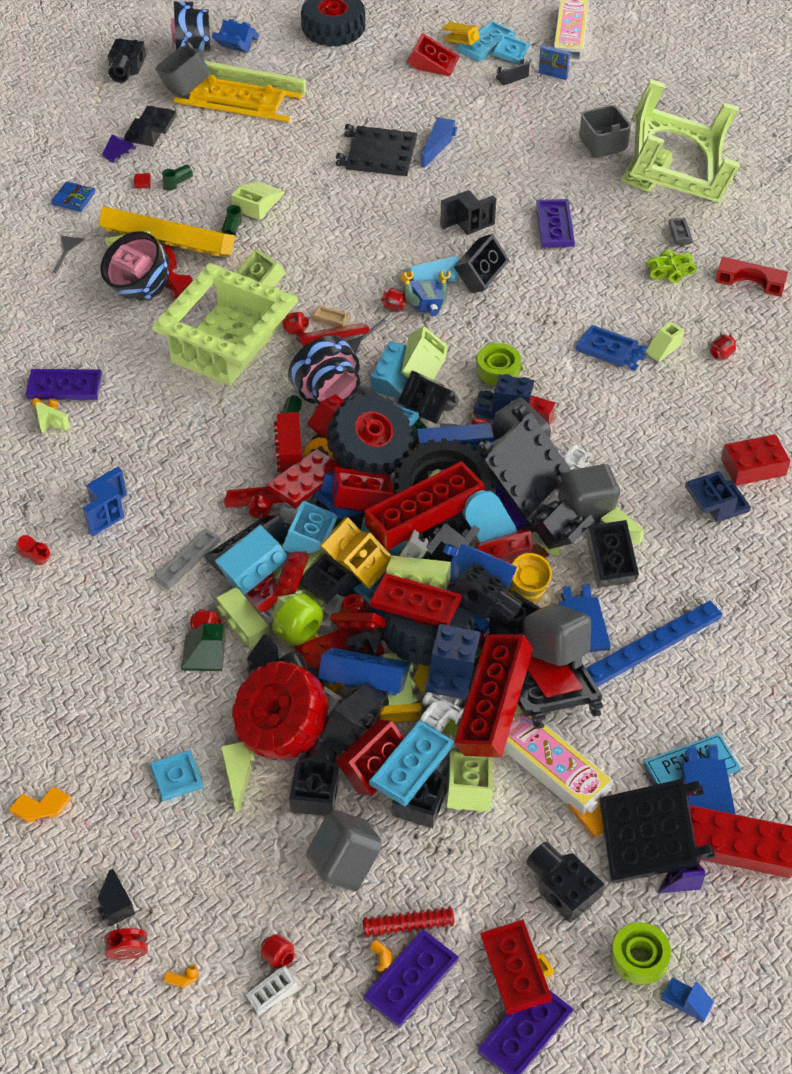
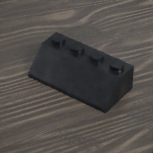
M269 515L265 518H260L205 554L204 557L221 575H224L215 560L257 526L261 525L280 545L285 542L288 530L279 515Z

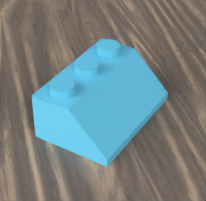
M457 255L403 269V272L406 271V275L410 270L413 272V278L410 281H439L441 283L438 274L443 270V275L446 277V272L449 270L451 275L448 278V282L458 280L459 274L454 266L459 261Z
M389 341L371 376V387L374 392L400 398L408 380L401 373L406 345Z
M302 501L282 549L289 553L307 551V554L322 550L319 545L331 533L338 516L333 512Z
M259 525L218 557L215 562L232 587H237L245 595L286 561L287 555L280 544Z

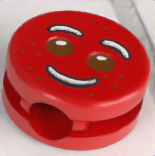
M122 928L108 932L104 936V942L107 945L105 947V956L115 960H126L146 955L148 952V945L145 943L148 940L147 932L138 928Z

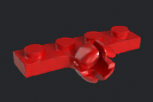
M266 487L227 490L224 500L226 508L248 506L249 514L258 519L261 513H263L262 518L268 516L273 504L286 503L266 490Z

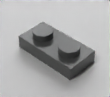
M686 218L669 219V227L675 245L692 244V236Z

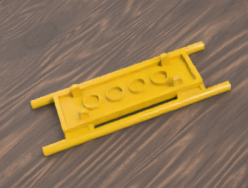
M210 75V77L190 92L189 99L174 97V103L290 122V116L279 115L276 112L284 97L301 99L302 93L272 88L270 84L264 87L216 79L214 75Z

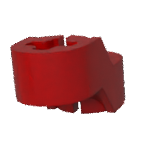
M28 535L19 537L16 543V551L22 557L29 558L38 565H43L48 561L50 550L44 543L36 542Z

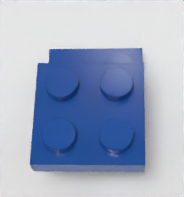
M229 19V21L223 20L219 33L213 32L212 38L222 47L248 53L252 39L258 41L259 34L254 28L250 27V24L245 22L240 24L236 20Z
M119 467L108 471L86 485L90 503L83 507L88 532L92 536L124 518L121 498L125 497L127 492L123 472Z

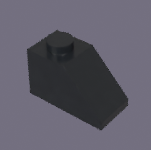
M267 634L260 638L247 657V671L249 674L260 666L264 667L270 662L279 660L278 647Z
M110 869L98 897L100 907L97 908V911L102 921L107 919L111 927L134 915L135 912L132 902L114 869Z

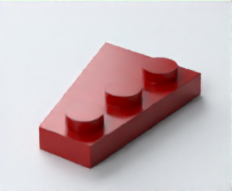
M272 572L244 595L260 613L268 611L277 602V596L274 591L276 586L274 573Z

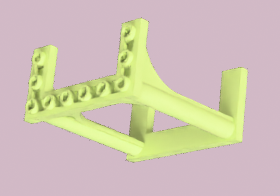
M650 79L632 115V120L636 121L634 164L630 170V176L719 203L740 167L739 162L726 158L722 162V147L725 134L738 112V107L723 103L711 127L654 109L665 88V84ZM660 131H669L688 137L698 144L707 159V181L653 165L664 144V139L652 135Z

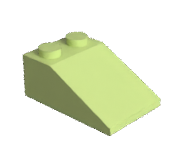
M255 248L236 273L274 287L286 272L276 261Z
M450 751L447 808L490 812L493 793L492 757L464 756L459 751Z

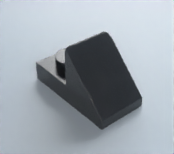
M384 628L368 630L346 638V650L360 652L367 647L370 655L376 656L384 637Z

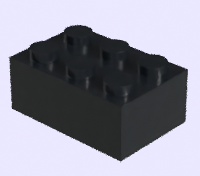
M492 233L478 238L455 264L454 268L472 294L485 290L510 260Z
M627 520L589 525L586 531V538L597 588L636 582L639 571Z
M366 682L334 708L319 739L339 754L345 748L348 749L356 739H359L377 721L375 718L383 711L385 707L383 703L386 696Z

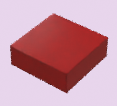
M151 173L135 174L134 188H150Z

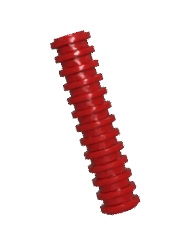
M448 906V909L441 907V910L434 908L433 911L427 909L426 912L420 910L417 913L415 910L410 914L408 911L406 914L400 912L399 915H395V913H392L391 916L385 914L384 917L378 915L377 918L371 916L370 919L364 917L362 922L364 936L369 938V935L376 937V934L383 936V933L390 935V932L397 934V931L404 933L405 930L411 932L412 929L418 931L420 928L426 930L428 927L429 930L433 929V927L438 929L440 926L446 928L447 925L453 927L455 919L453 908Z

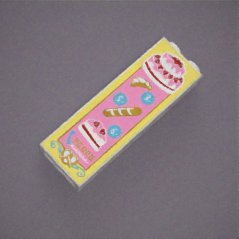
M560 0L554 48L570 52L569 61L582 62L589 0Z
M517 704L504 752L567 805L570 803L582 815L587 811L592 813L597 808V802L600 797L612 794L613 779L545 723H543L544 728L536 729L533 725L532 717H525Z

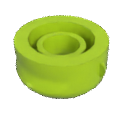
M489 344L484 346L475 357L479 378L491 386H496L499 375L507 374L512 377H518L520 371L523 370L520 353L508 344Z
M298 594L292 597L280 608L275 616L272 625L274 634L290 646H299L306 643L317 633L322 624V608L306 594Z
M635 922L625 925L618 931L613 941L611 959L613 967L621 978L635 985H648L658 981L668 970L671 946L668 938L659 928L649 923ZM643 950L651 958L646 962H640L632 957L630 951Z

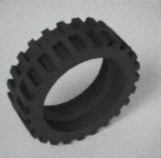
M441 438V442H435L434 439L428 440L427 445L417 444L415 451L410 449L406 452V459L403 457L400 459L399 468L396 467L394 493L396 495L412 487L414 481L419 476L430 470L449 468L461 461L484 483V491H491L495 494L496 481L480 461L482 453L478 449L476 451L472 450L471 444L466 443L462 445L460 440L454 439V442H447V438ZM462 511L422 533L423 538L428 539L437 527L441 529L445 523L460 535L465 529L470 530L471 528L465 520Z

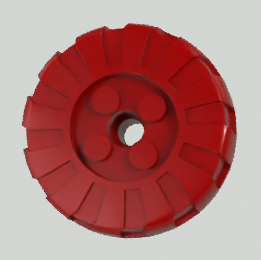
M276 661L270 662L264 667L260 666L249 675L248 679L241 684L236 693L237 697L232 707V718L235 725L233 728L238 739L245 743L244 746L252 752L272 760H290L297 758L304 751L307 752L316 743L317 738L323 732L327 723L326 716L329 707L328 698L323 691V685L312 673L293 663Z

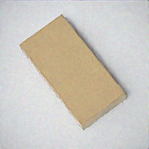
M318 305L312 315V321L333 327L345 326L350 319V314L320 305Z

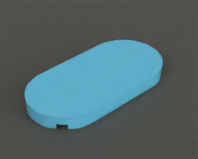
M480 490L468 497L465 502V509L463 508V516L470 528L475 525L480 529L476 534L479 543L517 532L506 509L493 492Z

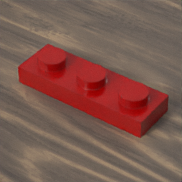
M525 529L476 543L475 549L499 559L533 549L531 531Z
M307 551L288 554L274 589L276 596L296 593L309 559Z
M331 613L329 620L337 624L336 627L342 630H348V628L376 630V628H385L387 620L375 613Z

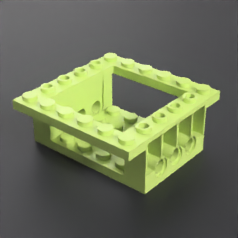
M209 263L152 325V330L168 337L171 362L230 386L280 328L285 316L297 304L298 297ZM215 283L218 304L198 327L193 328L179 322Z

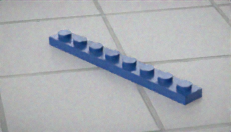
M709 600L585 669L598 687L721 619L722 612Z

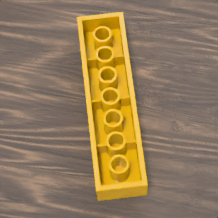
M104 206L101 209L98 225L104 227L105 231L122 235L136 231H149L159 243L219 257L232 255L235 240L234 235Z

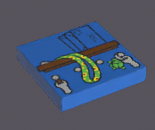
M542 45L540 48L538 73L566 80L568 78L570 52Z
M66 181L51 200L52 205L81 212L95 194V188Z

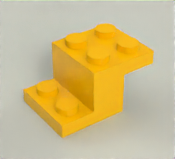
M345 517L319 545L331 558L350 570L369 589L387 570L392 556L370 532L360 531L348 517Z

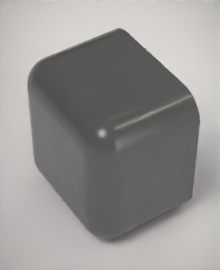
M188 41L184 42L186 46L178 48L155 68L166 88L182 96L188 95L210 75V70L202 56Z
M607 105L582 112L579 136L595 157H602L627 149L631 124L617 106Z
M518 397L496 412L492 426L494 441L503 437L518 422L511 410L515 406L519 408L523 404L527 412L533 414L548 437L550 436L551 429L549 424L521 397Z
M600 464L570 470L562 476V479L560 476H557L558 500L566 499L577 516L591 515L595 521H600L603 516L616 508L620 496V487L610 465Z
M552 603L527 615L523 620V635L533 647L532 657L559 666L572 662V669L582 666V656L591 651V620L587 614Z
M332 810L327 813L307 849L306 856L324 882L355 892L360 888L377 858L382 842L366 820L339 810Z

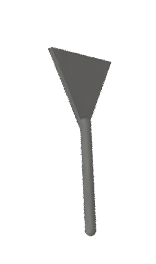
M61 236L64 252L54 269V273L59 269L67 252L85 239Z
M386 319L381 320L371 328L369 333L347 341L355 355L361 341L386 322Z

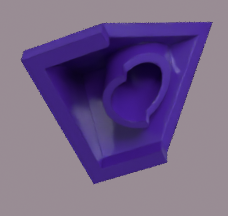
M112 134L102 155L114 163L117 157L121 158L122 154L129 153L131 148L135 150L136 146L126 139Z
M700 865L668 872L657 893L701 890L705 878V870Z

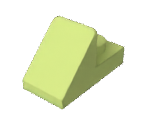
M37 401L36 410L42 433L50 425L64 431L70 427L67 414Z

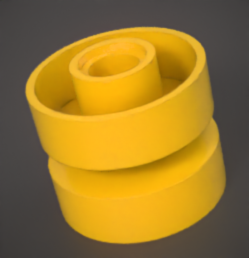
M533 553L522 554L512 563L518 567L508 592L511 594L514 591L530 602L536 603L542 599L552 577V570L547 560L542 556Z

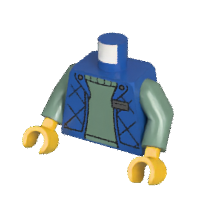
M410 270L406 275V271H404L400 275V279L405 282L403 286L406 301L412 304L418 312H429L430 316L438 315L447 297L448 284H446V280L451 275L450 271L446 272V277L443 275V270L438 274L441 283L439 281H410L413 278V272Z

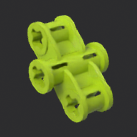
M664 250L660 257H652L646 262V267L650 270V277L652 279L668 277L671 283H677L681 281L683 276L692 275L697 270V266L693 263V257L690 253L674 255L672 250Z

